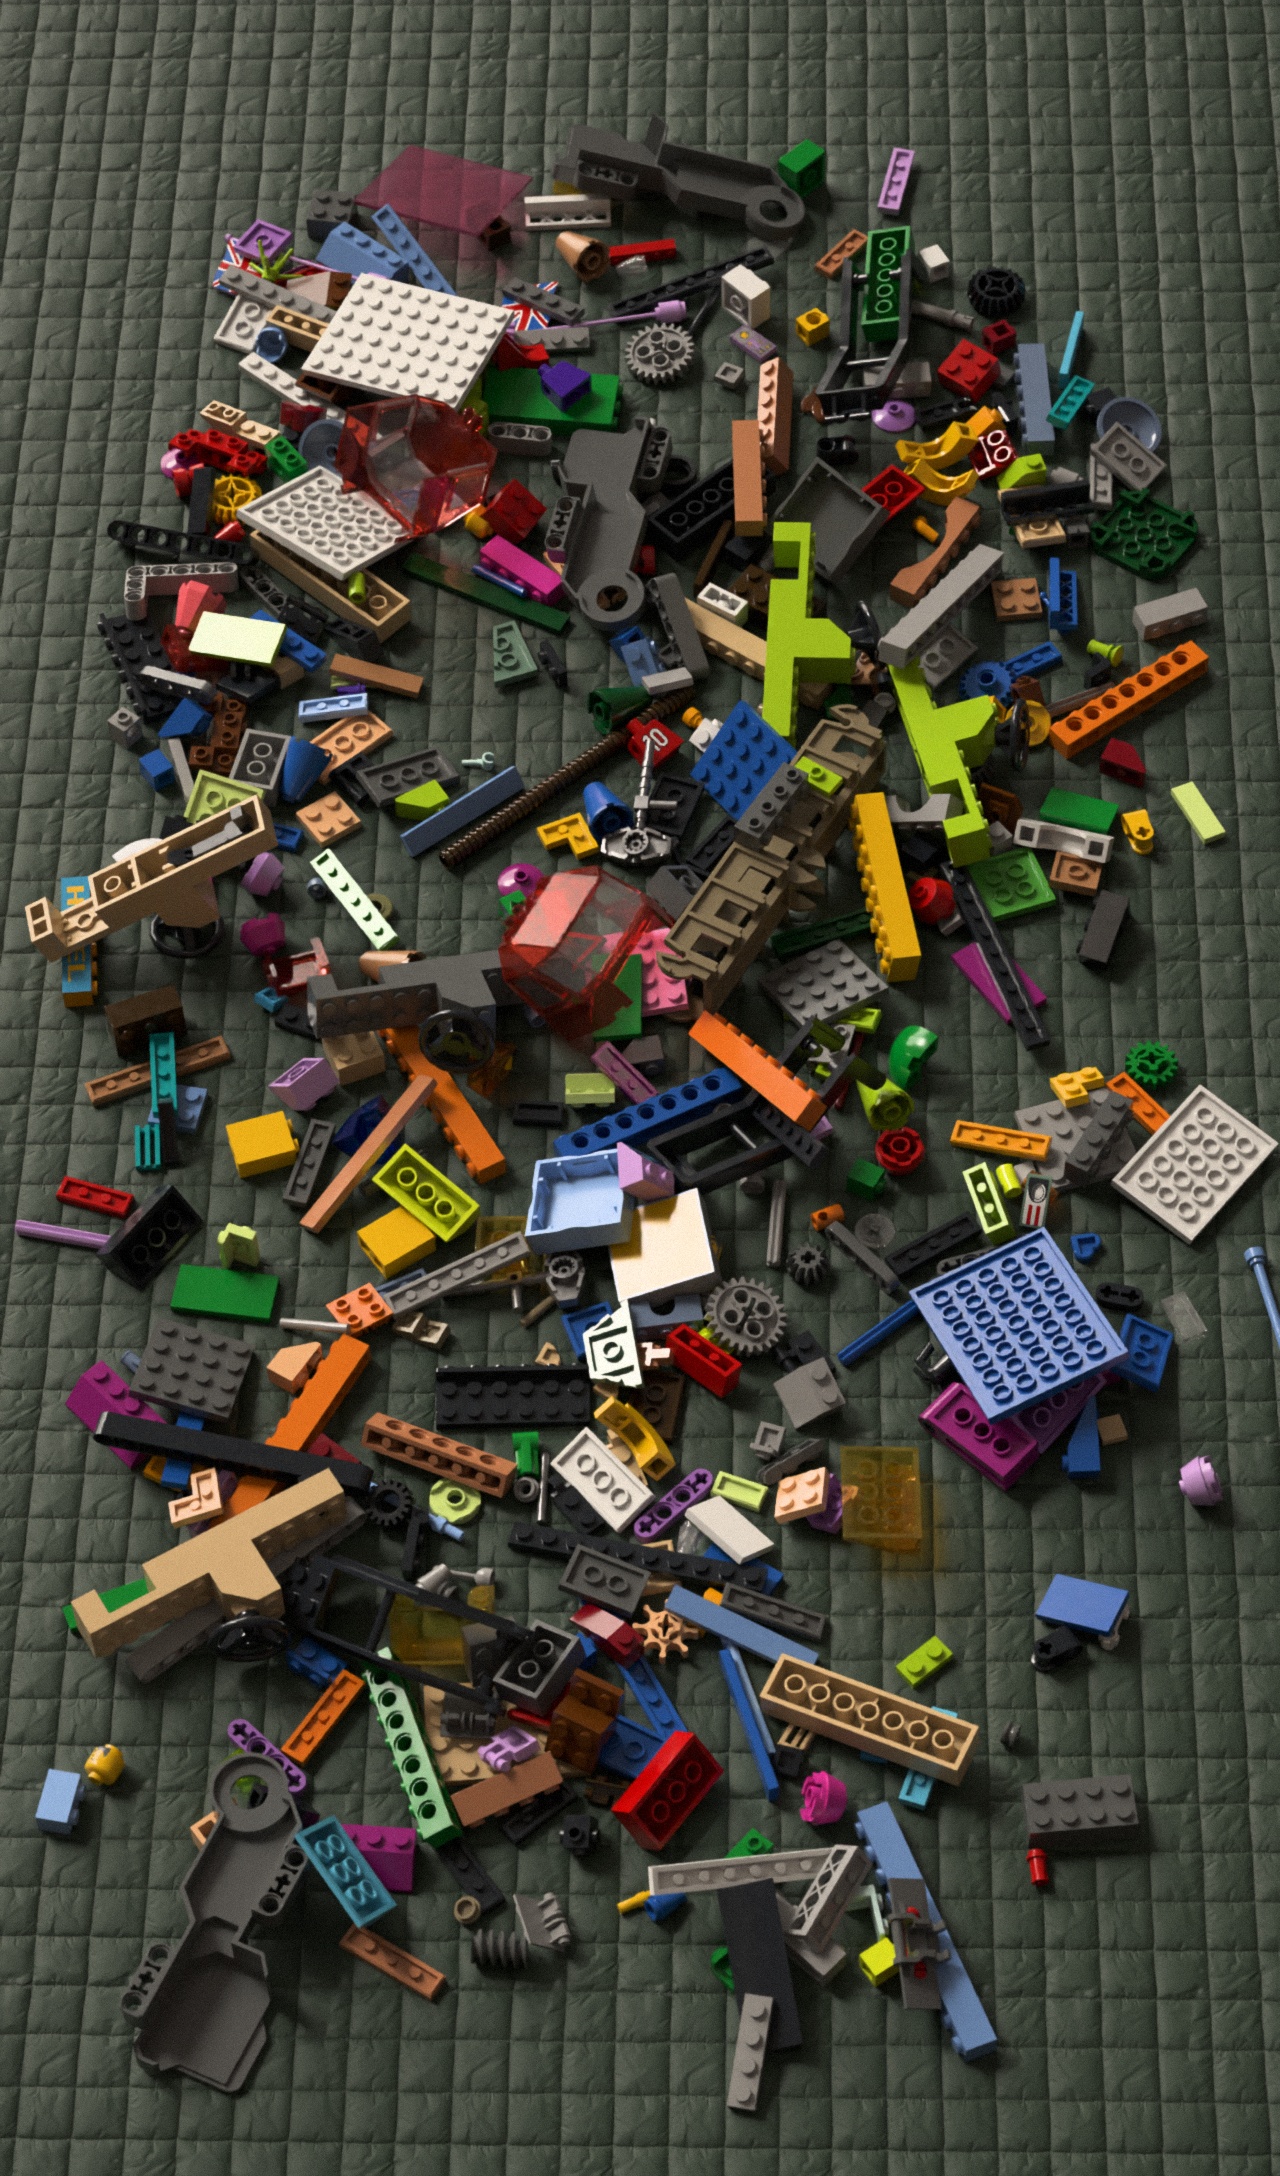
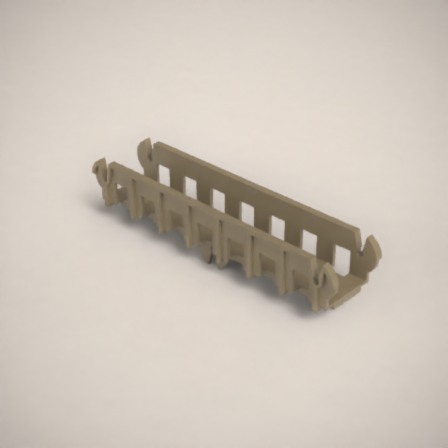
M844 704L830 707L829 714L841 723L821 719L790 762V765L795 766L805 756L842 777L845 784L837 798L835 794L827 798L810 788L808 794L804 798L801 797L798 801L795 811L792 814L789 813L785 818L783 827L775 831L770 844L764 846L759 853L734 841L665 937V945L679 956L685 958H678L677 955L656 951L658 967L669 978L685 980L694 977L703 981V998L692 994L695 988L689 989L686 983L689 1009L661 1014L669 1023L671 1021L678 1023L690 1022L691 1020L697 1021L705 1010L712 1015L715 1012L718 1013V1010L734 987L739 990L742 987V976L757 954L762 956L765 954V943L781 920L784 922L788 921L789 910L807 912L817 909L815 903L804 895L798 894L797 890H804L806 893L825 897L822 882L813 874L817 869L826 870L825 857L827 854L830 856L834 855L835 843L847 827V818L851 816L850 805L854 804L855 795L869 794L872 790L878 792L880 789V778L886 771L887 742L882 740V730L869 725L868 718L857 709L858 706ZM843 737L866 747L867 755L863 759L854 753H836L833 750ZM818 814L822 815V819L813 830L810 825ZM795 846H797L798 853L792 862L786 860ZM775 879V886L768 895L764 894L763 892L771 880ZM750 912L751 920L745 928L740 927V924ZM724 947H727V954L719 965L718 962L696 953L698 951H712L715 959H717Z

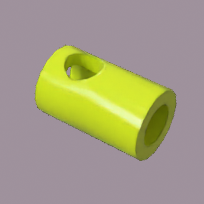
M1003 1164L996 1169V1174L1004 1190L1005 1197L1012 1199L1022 1193V1187L1013 1165Z

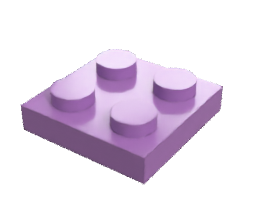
M258 219L236 242L233 249L235 253L262 264L258 240H261L265 256L268 257L270 265L293 240V235L287 230Z

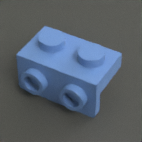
M651 636L621 647L634 686H643L642 677L666 672L663 662H660L657 656L659 653L658 645L655 640L652 641Z

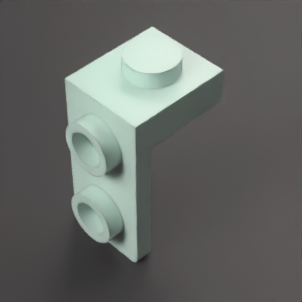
M874 1884L860 1886L846 1911L870 1907L877 1940L880 1942L886 1935H889L887 1919H882L880 1910H883L881 1894L875 1893Z

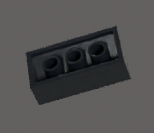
M174 1185L158 1186L95 1255L110 1273L137 1290H141L199 1227L203 1220Z

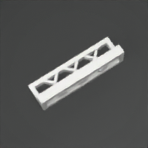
M598 194L525 197L526 231L611 227L610 197ZM597 215H606V219L597 220L594 217H596ZM576 216L584 217L581 221H576L573 218ZM555 217H561L563 220L560 222H555L552 219ZM530 218H540L542 221L530 223Z

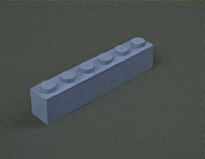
M1044 343L1018 344V353H1014L1013 362L1014 367L1018 366V369H1015V382L1020 384L1017 385V399H1021L1018 403L1019 415H1023V418H1020V430L1025 432V434H1022V448L1026 447L1027 456L1035 454L1054 456V428L1051 423L1046 421L1048 413L1051 411L1045 345Z

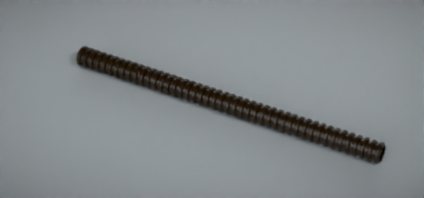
M692 686L673 689L670 693L661 697L659 701H655L654 705L652 704L645 708L643 712L638 713L631 720L637 718L644 726L653 719L662 723L664 719H668L669 716L683 708L685 704L695 700V690ZM631 720L618 727L616 731L611 732L605 739H601L600 743H595L589 750H585L583 754L578 755V758L568 762L567 766L564 765L556 773H552L550 777L545 778V781L535 785L534 789L531 788L528 792H525L523 797L519 796L517 800L512 801L506 808H502L500 812L495 813V816L485 820L484 824H479L478 827L469 831L467 835L458 839L456 843L446 847L444 851L439 853L442 865L449 870L454 869V866L464 862L466 858L471 857V854L481 850L482 846H486L488 842L498 838L499 834L502 835L505 831H508L510 826L514 827L516 823L521 822L527 815H531L538 807L548 803L549 799L552 800L560 792L569 788L571 784L581 780L582 776L584 777L591 773L593 769L598 768L604 761H608L610 757L625 749L634 736L626 728Z

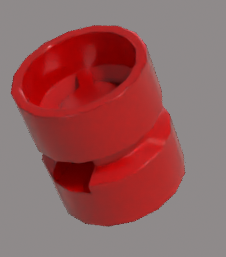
M203 463L190 465L189 470H186L184 467L172 470L173 482L179 498L191 495L194 469L204 468Z
M643 545L638 558L644 559V562L638 563L637 561L634 574H637L638 571L642 575L655 574L654 545Z

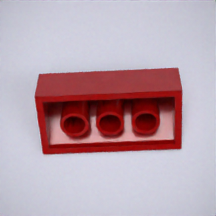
M892 464L861 490L891 513L884 522L886 524L925 492L926 488Z

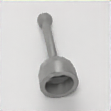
M438 1565L434 1566V1567L432 1568V1570L436 1569V1568L439 1567V1566H438ZM481 1568L476 1574L450 1570L453 1574L452 1576L475 1579L480 1588L492 1590L494 1586L495 1569Z

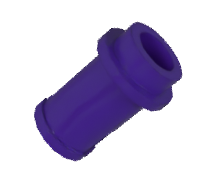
M358 683L356 686L337 687L338 697L367 693L366 685H361V683Z

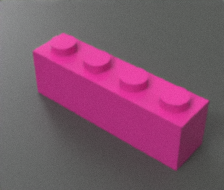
M497 535L479 550L480 566L527 589L526 596L532 600L551 607L565 595L559 574Z

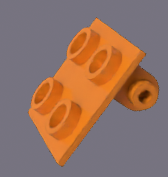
M370 1283L326 1305L338 1323L351 1325V1331L346 1335L354 1339L363 1335L362 1330L365 1334L369 1333L368 1327L371 1330H375V1327L389 1323V1319L393 1315L392 1310Z

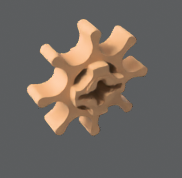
M644 1605L643 1615L649 1619V1622L646 1624L633 1623L632 1628L638 1634L645 1635L648 1638L644 1641L645 1653L651 1648L658 1649L660 1651L661 1664L666 1663V1653L670 1650H677L683 1658H687L688 1647L682 1644V1641L687 1638L697 1640L699 1638V1629L687 1628L684 1626V1623L687 1621L667 1611L655 1613L650 1609L649 1605ZM665 1626H668L666 1637H663Z

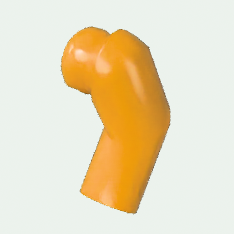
M918 516L913 520L912 527L915 531L931 543L937 539L939 534L927 525L925 517Z

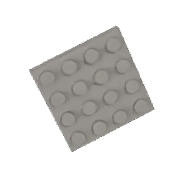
M1106 1087L1087 1092L1089 1094V1103L1065 1108L1059 1099L1015 1111L1014 1118L1020 1131L1052 1137V1144L1046 1162L1033 1160L1039 1175L1053 1177L1050 1194L1080 1187L1063 1178L1065 1160L1110 1092ZM1126 1128L1123 1129L1120 1140L1112 1146L1107 1160H1103L1096 1177L1092 1178L1088 1184L1116 1177L1137 1154Z

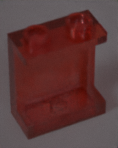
M175 624L166 625L160 642L176 672H216L226 670L230 660L192 655L189 651V646L194 634H180Z
M319 937L310 939L312 951L276 960L271 959L269 951H264L265 960L261 961L262 969L267 977L269 988H274L277 997L307 990V977L331 974L330 963Z

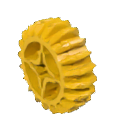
M232 474L230 477L222 475L221 480L215 479L211 521H215L217 525L224 523L225 526L230 521L232 523L238 521L239 524L244 526L245 522L236 517L237 510L263 496L260 486H257L255 480L251 481L249 476L243 478L241 474L237 477H234Z

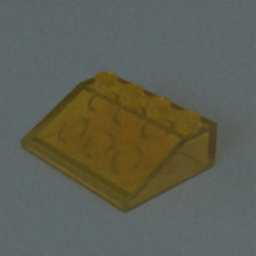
M840 1446L843 1540L890 1553L920 1554L922 1523L918 1447Z

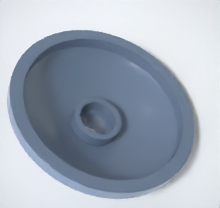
M1120 397L1108 402L1099 413L1097 431L1100 439L1118 422L1151 452L1158 446L1162 433L1161 424L1156 413L1146 403L1131 397Z
M334 419L319 420L308 426L301 436L298 453L307 461L308 471L322 466L345 481L354 474L359 461V447L354 434L345 424ZM335 448H336L337 451H338V454H337V455H336L335 452H334Z

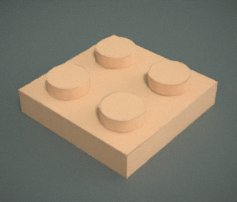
M335 791L296 812L297 820L321 848L361 827V820Z
M826 1467L787 1477L778 1482L774 1517L779 1524L826 1510L830 1477Z

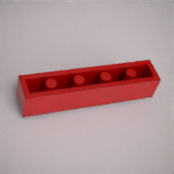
M674 239L614 246L609 247L608 257L611 259L610 266L676 258V245Z

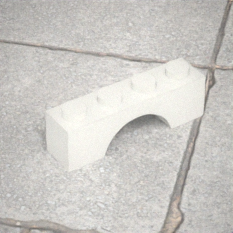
M1021 818L1017 821L1013 843L1033 848L1063 851L1084 859L1106 863L1110 861L1114 837Z

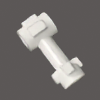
M1126 1604L1111 1636L1099 1635L1098 1640H1100V1644L1104 1649L1111 1650L1118 1645L1120 1638L1118 1628L1122 1619L1127 1620L1130 1613L1128 1611V1604Z

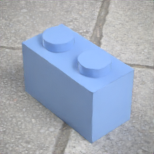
M49 1769L35 1816L39 1830L70 1835L72 1826L78 1823L79 1809L77 1808L79 1801H83L86 1794V1785H83L81 1774Z

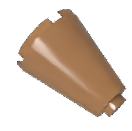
M569 231L561 233L556 240V248L579 279L589 282L590 279L600 278L606 272L611 259L608 258L610 249L604 242Z
M417 950L367 951L359 959V968L362 974L379 983V967L423 961V958H427L423 952Z

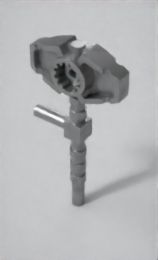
M646 741L644 761L642 762V772L640 775L641 782L639 783L640 792L639 796L635 795L634 810L636 812V822L634 823L633 830L630 827L616 830L612 834H606L602 838V856L626 867L630 864L632 866L643 864L644 867H649L672 857V838L647 828L645 825L647 814H650V810L677 811L678 809L677 801H651L648 796L651 789L650 781L652 780L654 766V741Z
M576 1249L548 1253L544 1263L545 1273H530L522 1276L521 1271L506 1273L507 1278L489 1279V1281L485 1282L477 1281V1283H471L442 1298L465 1294L467 1296L473 1295V1293L481 1294L486 1291L494 1292L499 1289L508 1288L512 1296L513 1312L520 1314L523 1312L521 1292L524 1291L523 1286L547 1284L548 1292L559 1308L578 1306L586 1287L585 1268L583 1260Z

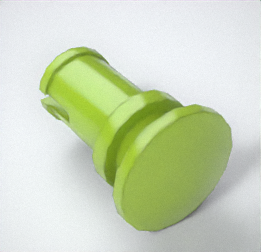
M1092 639L1087 646V653L1093 654L1098 651L1103 657H1107L1112 667L1115 668L1120 664L1124 655V647L1121 645L1117 647L1114 645L1108 646Z

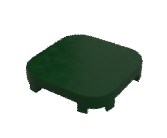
M1143 487L1142 491L1127 492L1125 489L1119 494L1117 503L1100 522H1094L1091 530V547L1097 555L1144 579L1156 580L1169 574L1194 546L1199 527L1194 518L1195 514L1189 509L1184 514L1151 497L1150 490Z

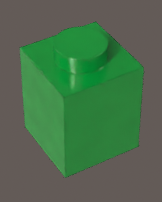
M858 1158L847 1175L846 1190L873 1201L877 1194H882L886 1187L885 1169Z

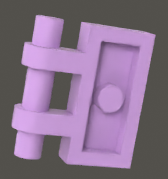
M512 1725L491 1737L493 1743L486 1747L481 1746L478 1749V1754L483 1762L491 1764L495 1770L507 1772L511 1767L509 1761L513 1759L517 1762L527 1760L541 1748L535 1738L517 1726Z

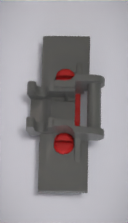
M889 1878L892 1914H889L887 1918L888 1922L891 1923L895 1951L893 1965L899 1967L904 2009L941 2010L936 1964H942L951 1959L950 1950H944L940 1953L938 1934L947 1929L946 1920L932 1924V1920L929 1918L925 1879Z

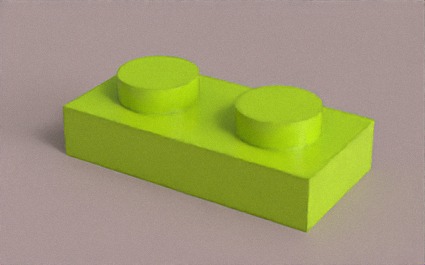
M934 1636L896 1665L895 1671L914 1689L953 1659V1653Z

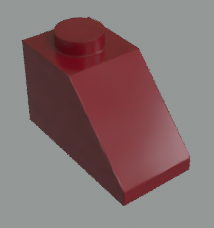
M1111 738L1101 756L1099 772L1143 788L1146 769L1134 746Z

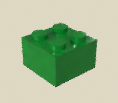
M808 139L796 145L793 150L778 160V175L787 184L788 188L799 195L801 200L825 182L826 151Z

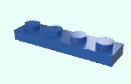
M261 609L249 618L280 623ZM289 628L287 629L279 652L310 673L316 671L328 660L325 652Z

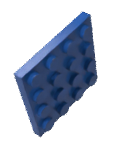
M739 700L690 775L697 782L705 783V790L732 817L739 820L783 762L790 764L798 752L746 701Z

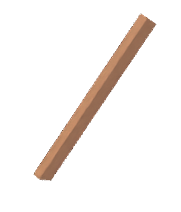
M421 1074L416 1077L299 1222L304 1229L315 1233L320 1232L436 1088L438 1083L434 1078Z

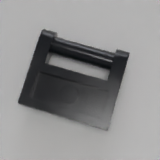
M359 752L333 769L328 778L333 783L341 786L353 798V802L358 807H362L371 798L365 789L359 792L344 775L348 773L364 788L356 778L357 771L375 766V764L362 752Z

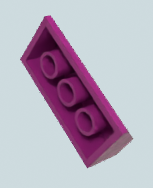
M102 1360L81 1375L65 1403V1406L93 1433L102 1412H113L166 1423L145 1401L129 1397L130 1387ZM107 1446L130 1470L149 1456L148 1454Z

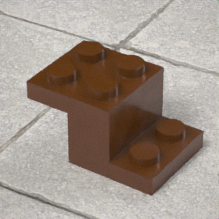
M577 1669L573 1673L568 1695L553 1711L544 1752L550 1751L552 1756L592 1774L596 1770L601 1748L616 1731L625 1691L583 1670Z

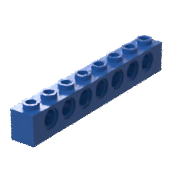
M728 1066L717 1068L711 1073L700 1078H694L682 1086L673 1087L661 1095L648 1098L645 1102L629 1106L617 1114L604 1117L601 1121L585 1125L568 1135L560 1136L557 1140L553 1141L554 1155L556 1158L583 1156L598 1151L617 1149V1143L619 1142L634 1148L648 1142L650 1139L712 1114L716 1106L721 1103L733 1105L742 1101V1085Z

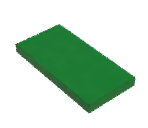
M642 954L594 958V1042L642 1038Z
M181 1264L170 1308L171 1311L270 1323L280 1279L279 1276Z

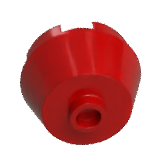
M928 877L922 878L912 886L908 894L910 907L917 920L929 925H936L935 922L943 917L947 919L956 905V902L953 900L954 890L948 882Z
M908 1127L892 1131L887 1129L881 1134L875 1146V1154L878 1161L887 1173L894 1176H906L912 1173L922 1161L925 1153L923 1142L919 1138L918 1133Z

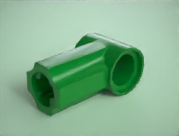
M538 1431L512 1433L513 1453L518 1464L517 1480L522 1477L539 1479Z

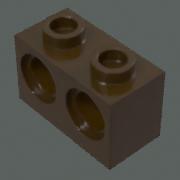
M484 202L466 211L467 228L489 252L511 242L512 228L510 223L500 216L499 211L488 202Z

